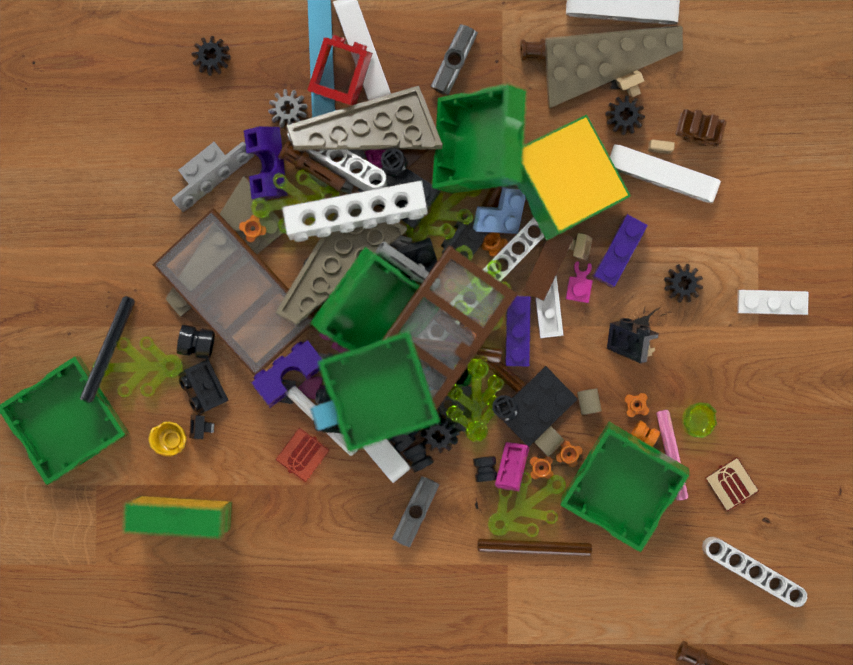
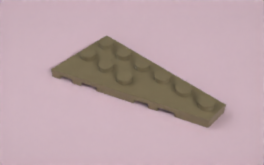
M679 25L545 38L548 107H554L682 51L683 27Z
M419 86L287 125V132L294 150L442 149L443 146Z
M243 176L220 212V215L258 255L287 230L263 199H251L250 183ZM252 215H257L260 218L261 225L266 227L267 232L265 235L255 238L254 242H248L245 233L239 229V224L250 219ZM215 222L179 277V280L190 291L196 288L238 248ZM243 256L198 300L202 301L250 260ZM172 288L166 300L178 315L182 317L192 308Z
M353 209L350 212V216L358 217L362 210ZM335 213L331 222L338 219L339 215ZM383 222L377 223V226L373 228H363L362 226L354 228L353 231L348 233L336 231L331 232L329 236L321 237L277 309L276 315L297 326L328 299L364 247L376 254L378 246L383 241L391 245L407 231V227L399 223L387 224Z

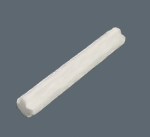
M292 386L288 390L287 396L313 420L310 408L316 405L296 386ZM327 433L348 453L342 434ZM357 450L349 452L348 454L352 456L357 452Z

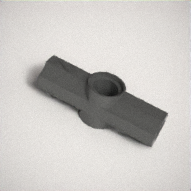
M460 24L430 86L432 89L449 96L478 35L477 31ZM451 55H457L460 57L461 62L458 65H451L448 62V58Z
M421 476L392 537L393 540L404 546L411 547L437 492L439 483ZM415 505L420 506L423 511L422 515L416 518L412 517L409 513V509Z

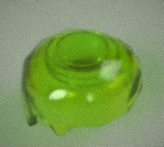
M697 402L689 405L682 415V425L685 432L697 438L710 435L717 425L716 409L709 403Z

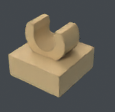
M638 70L615 79L617 86L622 90L627 89L628 94L632 97L641 94L637 84L644 82L642 73Z
M578 233L577 240H573L569 247V250L574 251L573 256L588 261L593 238Z

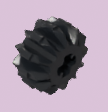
M211 36L209 43H207V40L203 37L201 38L202 46L197 43L194 45L199 52L191 53L192 57L198 58L194 60L193 65L200 66V73H204L207 69L208 76L213 75V69L220 75V66L225 69L228 68L224 60H231V56L225 54L230 48L223 46L224 41L222 39L216 42L215 37ZM208 53H210V54H213V53H214L215 56H216V58H215V59H212V58L209 59L206 55H207Z
M626 95L624 102H622L620 97H617L615 99L616 105L609 103L608 107L612 111H606L605 116L612 117V119L606 123L607 125L615 124L612 129L614 133L618 128H621V135L626 134V129H628L629 133L633 134L635 132L634 126L641 128L642 124L638 120H643L645 115L638 114V112L642 111L644 107H635L638 102L636 98L632 103H629V96ZM624 110L628 111L627 115L630 114L626 121L622 120L623 116L620 117L619 115Z
M678 264L675 266L676 272L672 269L668 270V274L672 278H664L665 282L670 283V286L664 287V290L672 289L673 292L669 295L670 299L678 295V303L682 302L683 297L688 303L691 302L690 294L695 298L699 296L695 289H703L702 285L697 284V281H701L703 277L698 276L695 278L694 275L698 272L697 268L689 272V264H685L683 270L681 265ZM681 277H684L683 280L688 281V285L685 286L686 290H683V287L678 285L681 282Z
M440 412L438 413L440 422L423 427L424 430L421 431L420 436L425 438L423 445L431 444L430 451L437 447L439 453H442L444 448L450 451L453 447L452 444L458 443L459 439L456 436H459L460 430L455 428L458 424L457 421L450 422V415H447L444 419Z

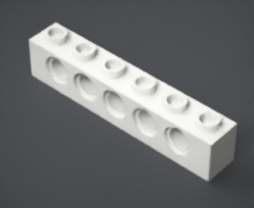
M421 181L283 207L287 235L290 240L295 242L305 241L308 237L315 235L317 237H326L331 235V232L336 231L348 233L353 231L354 228L362 226L363 228H373L377 226V223L386 222L387 224H394L400 222V219L403 218L411 220L420 219L424 214H428ZM400 200L408 202L404 208L396 207V203ZM382 204L385 206V209L380 213H376L373 211L374 206ZM353 209L362 210L358 217L350 216V212ZM331 213L339 215L338 219L333 222L328 221L327 217ZM312 217L316 219L313 225H304L307 218Z

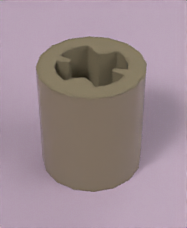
M598 388L577 392L581 415L602 411Z
M550 426L534 443L549 457L565 440Z

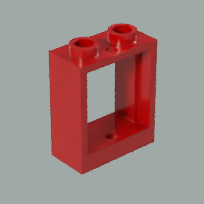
M335 35L332 36V39L324 37L307 91L348 105H356L373 53L366 51V45L354 42L353 46L345 44L346 39ZM332 46L360 55L348 94L320 85Z

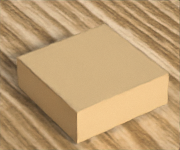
M651 140L648 144L649 152L670 154L674 151L675 142Z

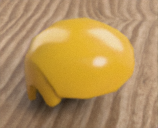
M163 422L151 429L148 440L150 447L157 454L171 457L183 450L187 437L184 429L177 423Z

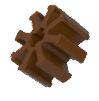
M684 109L681 112L675 135L684 137L683 140L687 142L698 141V145L706 146L710 144L713 147H718L722 141L726 120L718 119L719 116L715 114L704 115L701 110H695L694 113Z

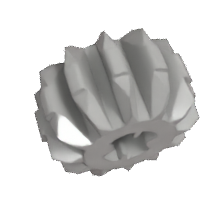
M284 89V97L275 93L278 101L270 100L269 102L271 106L276 108H271L268 112L271 115L276 114L272 121L276 123L280 120V128H283L286 122H288V125L293 124V121L296 123L300 122L299 116L302 118L307 117V114L300 110H305L308 106L307 104H300L303 102L304 97L301 95L296 98L297 92L295 90L288 96L287 89ZM286 104H290L291 107L294 106V109L290 110V114H286L285 111L282 112V109L286 108Z

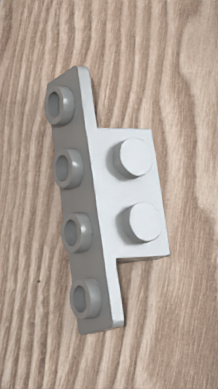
M213 142L181 167L178 171L189 185L172 197L175 205L182 212L186 211L238 168L246 164L254 154L246 153L245 142H241L226 155Z

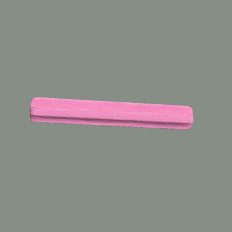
M668 410L657 412V419L665 454L681 463L670 412ZM686 484L683 485L675 498L678 501L688 498Z

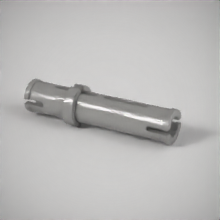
M385 241L378 246L376 250L377 255H380L395 267L408 274L412 281L423 283L429 274L423 265H417ZM437 278L433 285L430 287L431 291H434L438 287L440 283L439 278Z

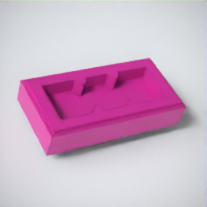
M505 443L495 483L497 488L519 491L529 452L528 445Z

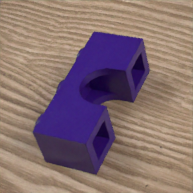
M258 126L244 130L246 153L257 155L262 164L260 174L249 176L251 199H275L288 196L284 160L278 158L282 150L280 127Z
M628 214L624 216L612 243L602 257L592 277L611 288L615 287L648 225Z
M516 296L506 311L505 366H529L531 296Z
M308 340L305 343H302V341L291 348L292 352L286 357L280 356L272 363L273 367L267 371L262 370L253 377L254 381L251 382L253 387L269 408L288 395V391L282 384V379L287 372L299 371L308 380L320 371L318 361L323 359Z

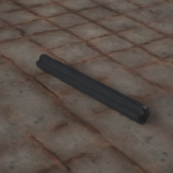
M128 296L123 297L80 396V399L86 403H92L135 304V300Z

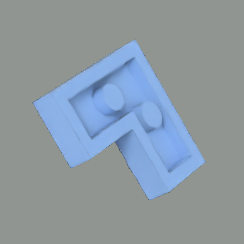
M502 186L498 208L477 206L473 229L477 232L518 234L526 197L518 187Z

